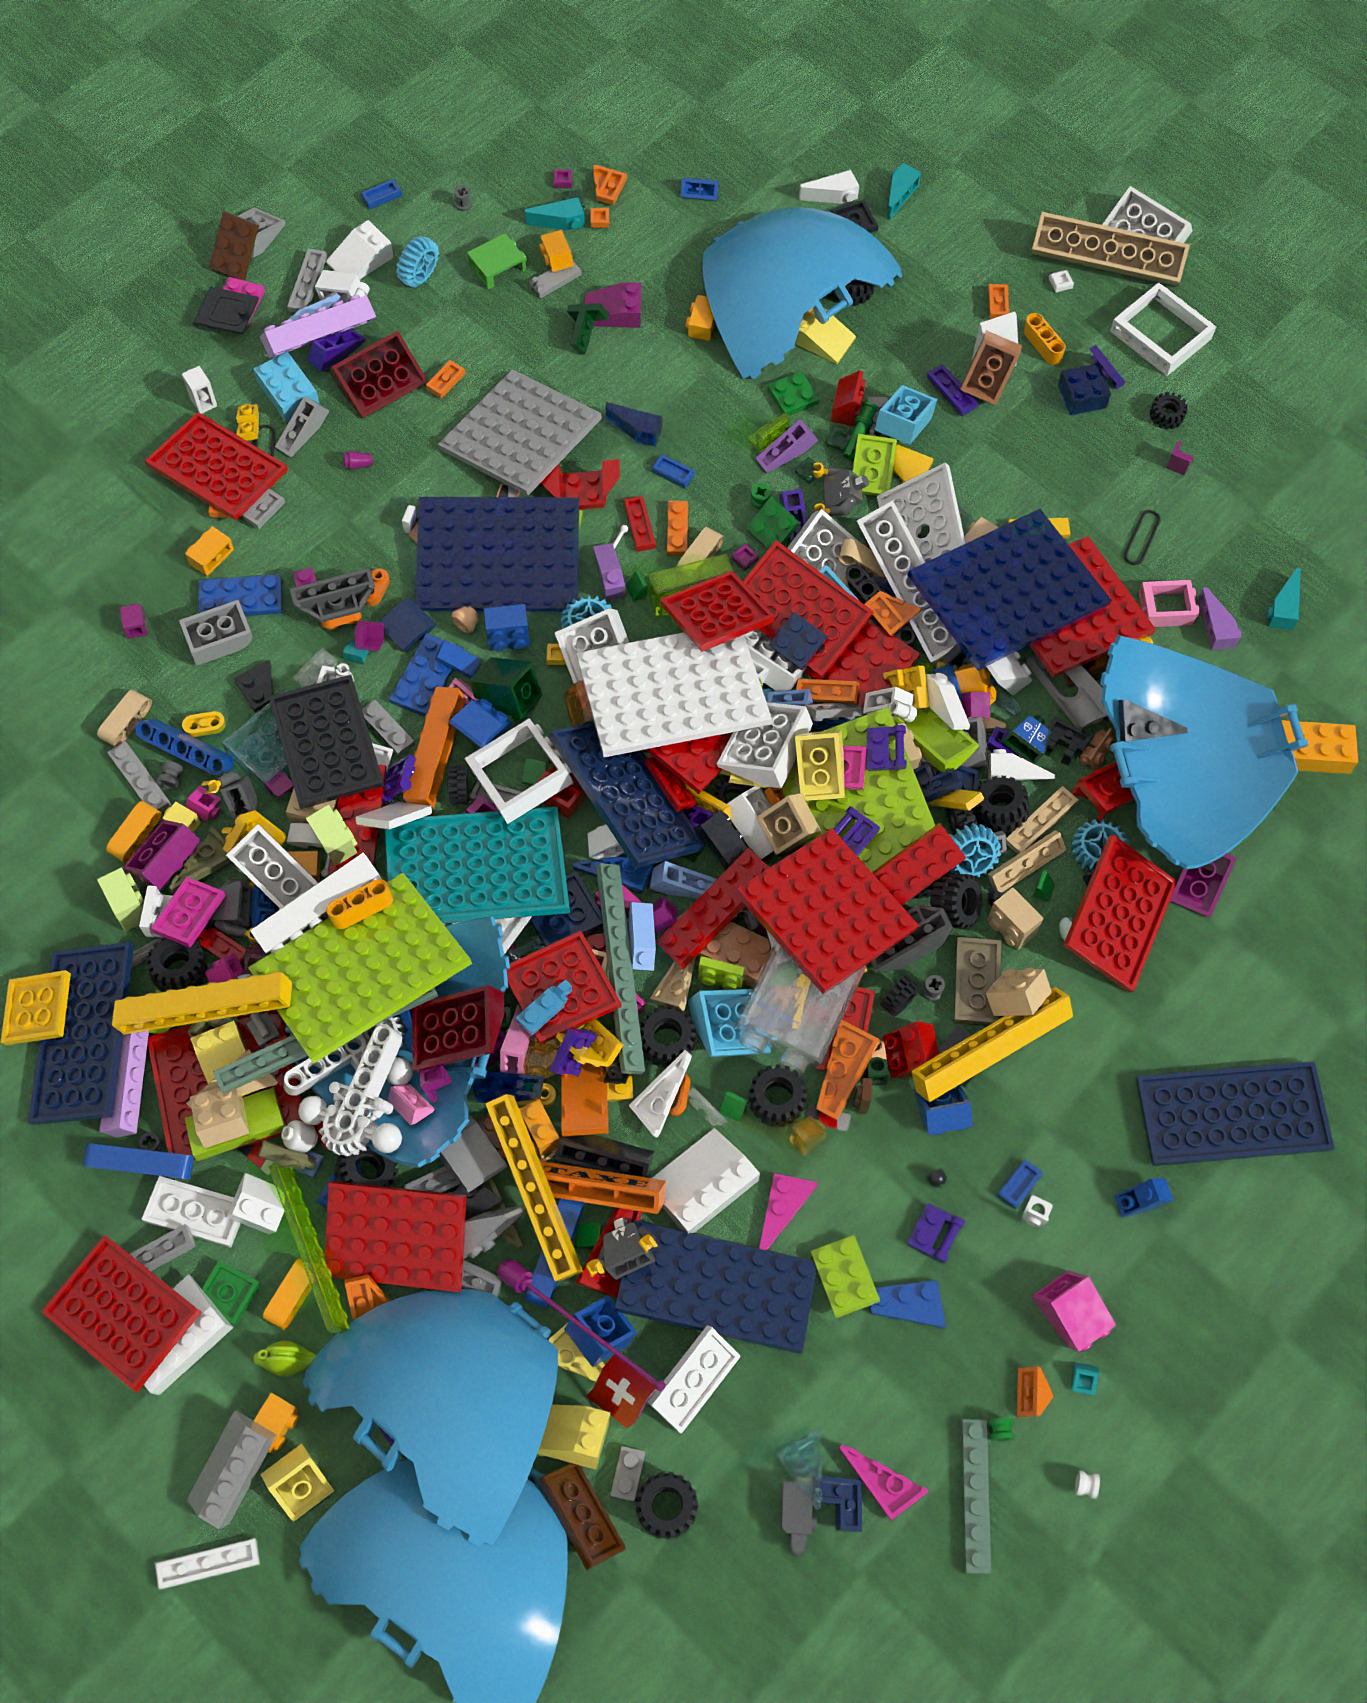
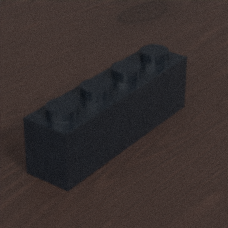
M720 810L702 821L695 829L726 871L749 847L743 842L742 834L730 824L731 819Z
M596 1135L561 1136L556 1160L588 1169L647 1178L650 1173L654 1151Z

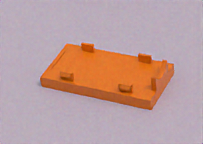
M591 1063L581 1064L579 1076L562 1074V1136L608 1134V1083H604L607 1067L601 1065L596 1067Z

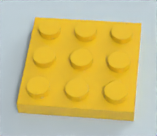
M64 970L10 979L0 1043L7 1046L63 1037L71 973Z

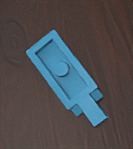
M564 980L557 987L553 985L550 989L548 988L515 1018L516 1022L531 1036L534 1035L565 1007V1003L568 1001L566 996L572 992V985L567 980Z

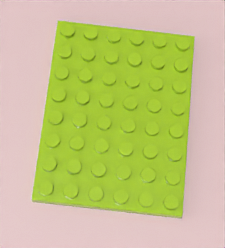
M889 707L824 731L842 730L843 746L867 747V728L893 727L895 722ZM889 736L890 761L896 760L895 736ZM905 748L904 760L907 761L906 769L868 771L866 757L864 790L844 789V798L806 801L821 832L802 845L805 846L831 828L834 829L845 816L847 808L851 806L880 827L879 832L858 856L866 867L873 872L932 829L935 823ZM797 757L782 786L785 797L800 794ZM852 819L839 835L841 839H843L857 820Z
M404 873L387 882L393 896V902L387 908L345 929L335 928L330 918H328L294 941L285 944L276 953L272 952L248 967L252 975L261 976L271 972H282L292 982L290 1007L276 1010L313 1064L472 964L470 957Z

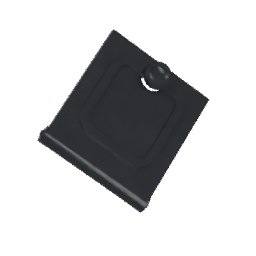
M210 286L193 325L195 327L201 325L243 335L259 297Z

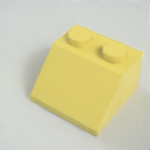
M300 1444L260 1474L269 1491L293 1522L334 1492L333 1487L303 1444Z

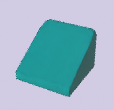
M350 641L343 650V657L345 660L364 664L369 650L356 649L355 642Z
M1074 1362L1071 1391L1095 1395L1099 1378L1098 1367Z

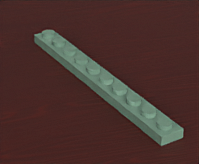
M600 863L596 866L609 978L614 991L622 1003L621 1008L614 1010L616 1036L624 1044L619 1052L621 1073L641 1075L645 1072L620 865Z
M435 988L381 1022L438 997ZM294 1035L217 1069L213 1073L221 1092L226 1094L307 1057V1054Z

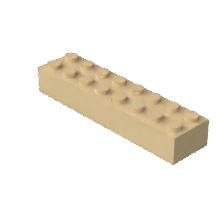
M1042 212L1031 254L1178 286L1190 244Z

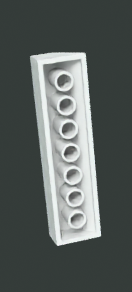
M892 500L857 520L896 597L913 606H918L922 610L909 622L930 662L935 666L938 661H945L943 657L956 644L967 645L968 642L963 632L952 618L954 615L894 501Z

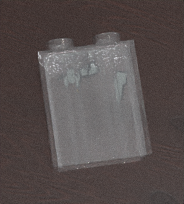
M775 940L733 1027L734 1030L742 1033L738 1042L758 1053H763L766 1046L782 1053L779 1063L784 1067L785 1065L789 1066L792 1071L795 1069L800 1074H804L807 1066L812 1069L816 1068L822 1063L866 966L825 994H822Z

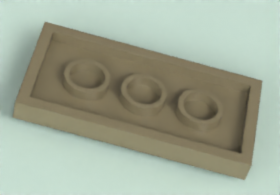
M957 937L954 1022L990 1025L1000 1019V1016L993 1015L986 992L1001 976V940Z

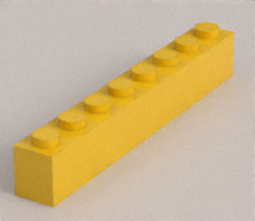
M271 972L267 975H252L249 978L230 979L221 983L211 982L203 986H188L186 989L167 990L157 994L148 993L145 996L126 997L125 999L115 1001L112 1026L123 1035L287 1008L290 1007L292 982L282 972Z
M1054 987L1051 989V994L1033 1015L1004 1016L912 1070V1076L916 1092L928 1102H931L1073 1017L1070 996Z
M506 1094L486 1103L554 1280L562 1281L583 1272L514 1096Z

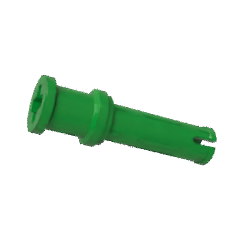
M863 401L862 410L859 416L855 418L856 426L842 454L843 457L848 455L846 459L854 460L858 434L864 435L867 428L872 426L873 416L879 410L876 404Z

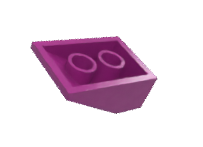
M622 282L585 294V304L601 303L609 313L608 320L595 321L594 326L640 328L642 283Z
M1225 854L1210 864L1193 869H1183L1170 901L1211 918L1237 857Z

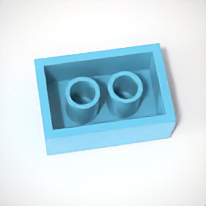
M288 351L254 368L257 383L285 422L291 420L304 396L319 404L315 388Z
M902 385L880 409L875 430L882 435L893 437L901 443L910 445L932 419L937 399Z

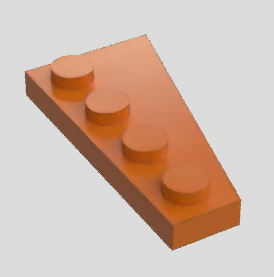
M839 1019L838 1030L834 1038L833 1049L828 1061L827 1073L820 1092L817 1110L838 1121L880 1039Z

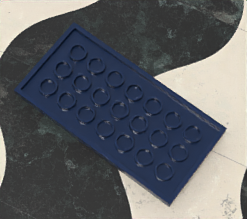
M594 722L552 730L550 732V740L635 868L703 851L706 844L683 810L676 812L645 765L647 757L642 750L603 757Z
M131 942L52 952L49 973L64 970L71 973L63 1037L39 1041L28 1123L40 1125L113 1117L123 1034L112 1026L115 1001L128 997L134 944Z
M1315 1061L1136 1077L1152 1166L1325 1152L1335 1149Z
M634 1221L638 1228L643 1227L655 1235L658 1246L651 1248V1251L656 1261L622 1277L615 1312L697 1331H703L708 1325L723 1337L802 1354L817 1271L814 1261Z

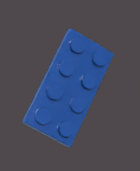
M281 574L199 580V613L239 600L245 616L282 613Z
M427 633L425 634L389 699L391 704L424 717L426 716L435 688L445 687L454 670L435 659L444 640Z

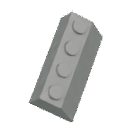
M236 1410L233 1412L187 1498L197 1516L217 1529L230 1524L277 1436Z

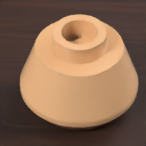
M462 607L452 612L451 619L461 631L471 633L475 630L478 622V614L472 607Z

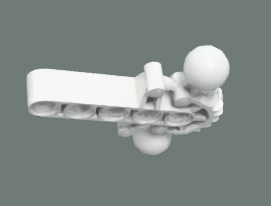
M400 1017L390 1018L371 1027L314 1064L310 1059H307L292 1068L284 1076L285 1091L290 1095H298L348 1064H351L357 1070L371 1038L368 1032L374 1031L381 1024H386L398 1031L402 1036L404 1033L401 1031L404 1029V1025L398 1024ZM352 1042H355L360 1046V1048L357 1050H352L348 1047V1045ZM336 1054L340 1057V1060L332 1062L328 1057ZM396 1056L386 1080L396 1086L407 1084L413 1076L411 1063L405 1058ZM316 1066L321 1071L318 1074H312L308 1069ZM292 1078H296L301 1082V1084H299L298 1086H291L288 1083V1081Z
M386 1024L377 1026L373 1031L350 1086L338 1082L330 1084L329 1090L334 1094V1105L327 1107L326 1102L318 1096H309L303 1099L299 1105L298 1113L304 1123L318 1125L323 1122V1128L318 1131L323 1135L321 1140L329 1150L334 1151L338 1155H359L360 1150L367 1151L366 1144L370 1140H372L374 1147L381 1153H392L401 1144L402 1135L397 1126L389 1123H383L378 1126L375 1122L383 1113L390 1114L393 1111V1105L378 1096L402 1043L401 1034Z

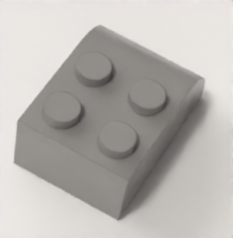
M239 600L179 620L196 666L240 651L252 640V633Z

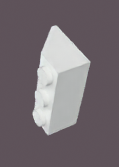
M754 786L727 803V805L730 806L731 821L742 834L748 847L762 859L774 850L757 816L772 806L763 789Z

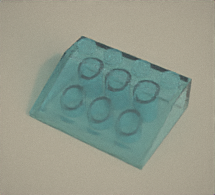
M268 703L222 742L226 754L230 755L241 768L264 784L269 782L288 765L271 703Z

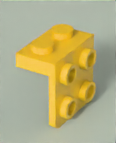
M256 810L245 814L242 813L236 818L234 822L236 825L233 830L226 836L223 850L229 853L257 824L281 847L286 840V834Z
M595 1019L585 1027V1029L597 1034L595 1041H592L589 1048L583 1046L582 1049H575L571 1046L569 1051L574 1054L573 1058L581 1064L591 1063L596 1067H600V1065L609 1067L624 1044ZM558 1032L556 1038L560 1041L561 1046L566 1034Z

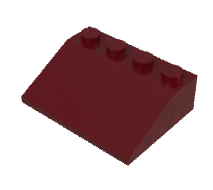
M399 331L335 364L329 371L340 391L362 419L428 383L427 378Z
M486 985L432 999L412 1008L413 1071L425 1070L493 1053L504 1017V992Z

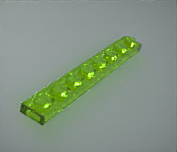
M274 1162L269 1166V1170L327 1331L343 1334L350 1329L347 1315L341 1306L339 1293L333 1284L332 1274L326 1265L324 1252L320 1248L316 1237L317 1233L309 1218V1211L305 1207L302 1192L296 1183L294 1170L281 1167Z

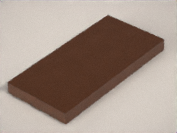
M570 1463L537 1480L586 1570L616 1556L626 1549L580 1465Z

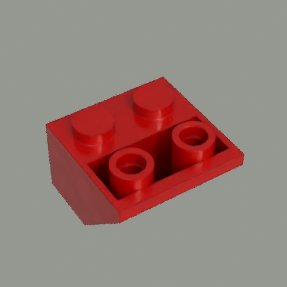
M857 371L839 379L830 422L854 425L856 416L860 414V406L864 397L866 380L863 379L864 371Z
M553 767L546 770L537 783L556 772L557 768ZM572 772L569 775L573 783L542 802L549 807H558V813L568 819L573 816L587 797V794Z
M915 1021L882 1036L892 1079L912 1076V1070L940 1054L933 1024Z

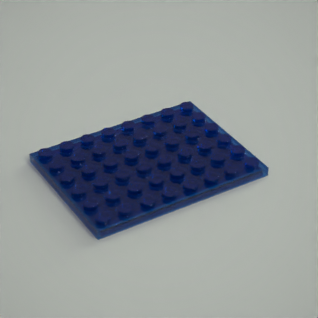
M419 497L415 603L423 611H455L462 607H472L475 611H484V608L525 604L526 612H563V610H566L567 604H572L573 599L578 601L580 499L570 497Z
M1041 509L1033 511L909 570L907 574L977 670L1110 605L1112 601Z

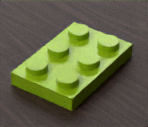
M858 434L853 472L859 477L865 475L869 480V485L862 489V494L878 496L890 490L897 439Z
M855 1235L811 1251L835 1318L880 1302Z

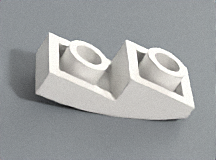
M309 823L290 824L286 844L308 849L309 845L323 848Z

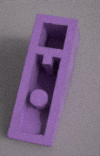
M799 419L760 453L756 460L768 473L805 453L818 439L810 428Z
M613 543L593 546L605 600L624 598L625 582Z
M1203 587L1198 600L1211 650L1235 648L1241 639V629L1237 627L1236 620L1207 587Z

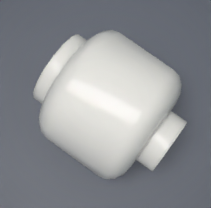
M299 1120L291 1121L283 1128L281 1134L283 1144L287 1149L301 1153L312 1149L318 1140L315 1127Z

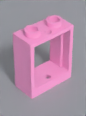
M1191 580L1142 583L1138 592L1141 609L1154 627L1194 624L1196 617L1199 616V606L1195 604L1196 590L1192 588ZM1184 593L1187 611L1156 612L1153 595Z

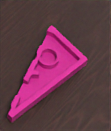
M774 1173L759 1249L767 1251L771 1247L774 1240L786 1228L812 1192L816 1190L818 1182Z
M843 1444L838 1448L890 1521L929 1492L927 1488L913 1483L907 1477L893 1472L892 1469L869 1459L851 1447Z

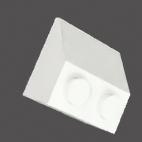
M244 1173L226 1217L270 1235L277 1231L285 1211L288 1190Z

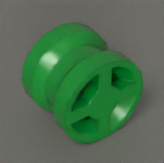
M761 483L752 487L750 502L755 508L761 509L770 498V488Z
M1012 1418L988 1420V1424L992 1428L990 1441L1000 1442L1015 1439V1435L1011 1431Z

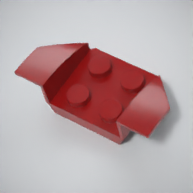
M620 459L603 460L602 470L562 474L560 466L557 465L543 479L542 485L559 501L563 508L576 510L604 508L607 494L620 478Z

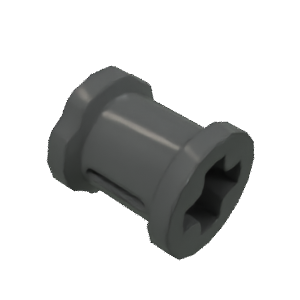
M465 185L456 187L454 190V195L457 199L455 205L460 211H467L472 207V201L469 198L471 191Z
M932 975L926 979L925 987L923 988V995L929 1001L939 1000L945 988L943 978L938 975Z

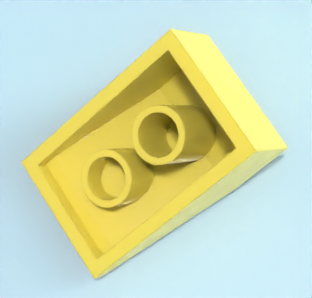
M812 308L803 314L795 344L838 364L856 336L834 316L830 317L829 321L825 324H821L816 319L814 309Z
M842 730L796 735L795 743L800 794H802L805 801L844 798Z
M234 1021L190 1038L208 1084L215 1078L213 1071L233 1063L247 1051L241 1031ZM251 1091V1092H248V1093L241 1094V1096L243 1097V1096L248 1095V1094H250V1093H253V1092H255V1091Z
M552 1404L537 1454L596 1470L609 1426L610 1412L588 1406Z

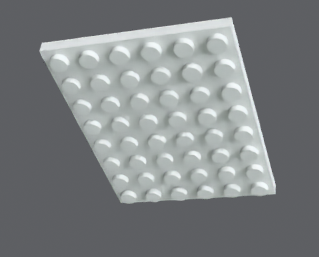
M678 633L577 653V660L603 757L772 724L771 714L744 635L703 652L697 648L685 633Z

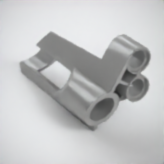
M1038 656L1027 657L1026 664L1076 728L1083 730L1101 722L1105 718L1112 723L1103 703H1101L1102 687L1082 666L1066 672L1078 687V693L1074 697H1065L1043 671L1046 668Z

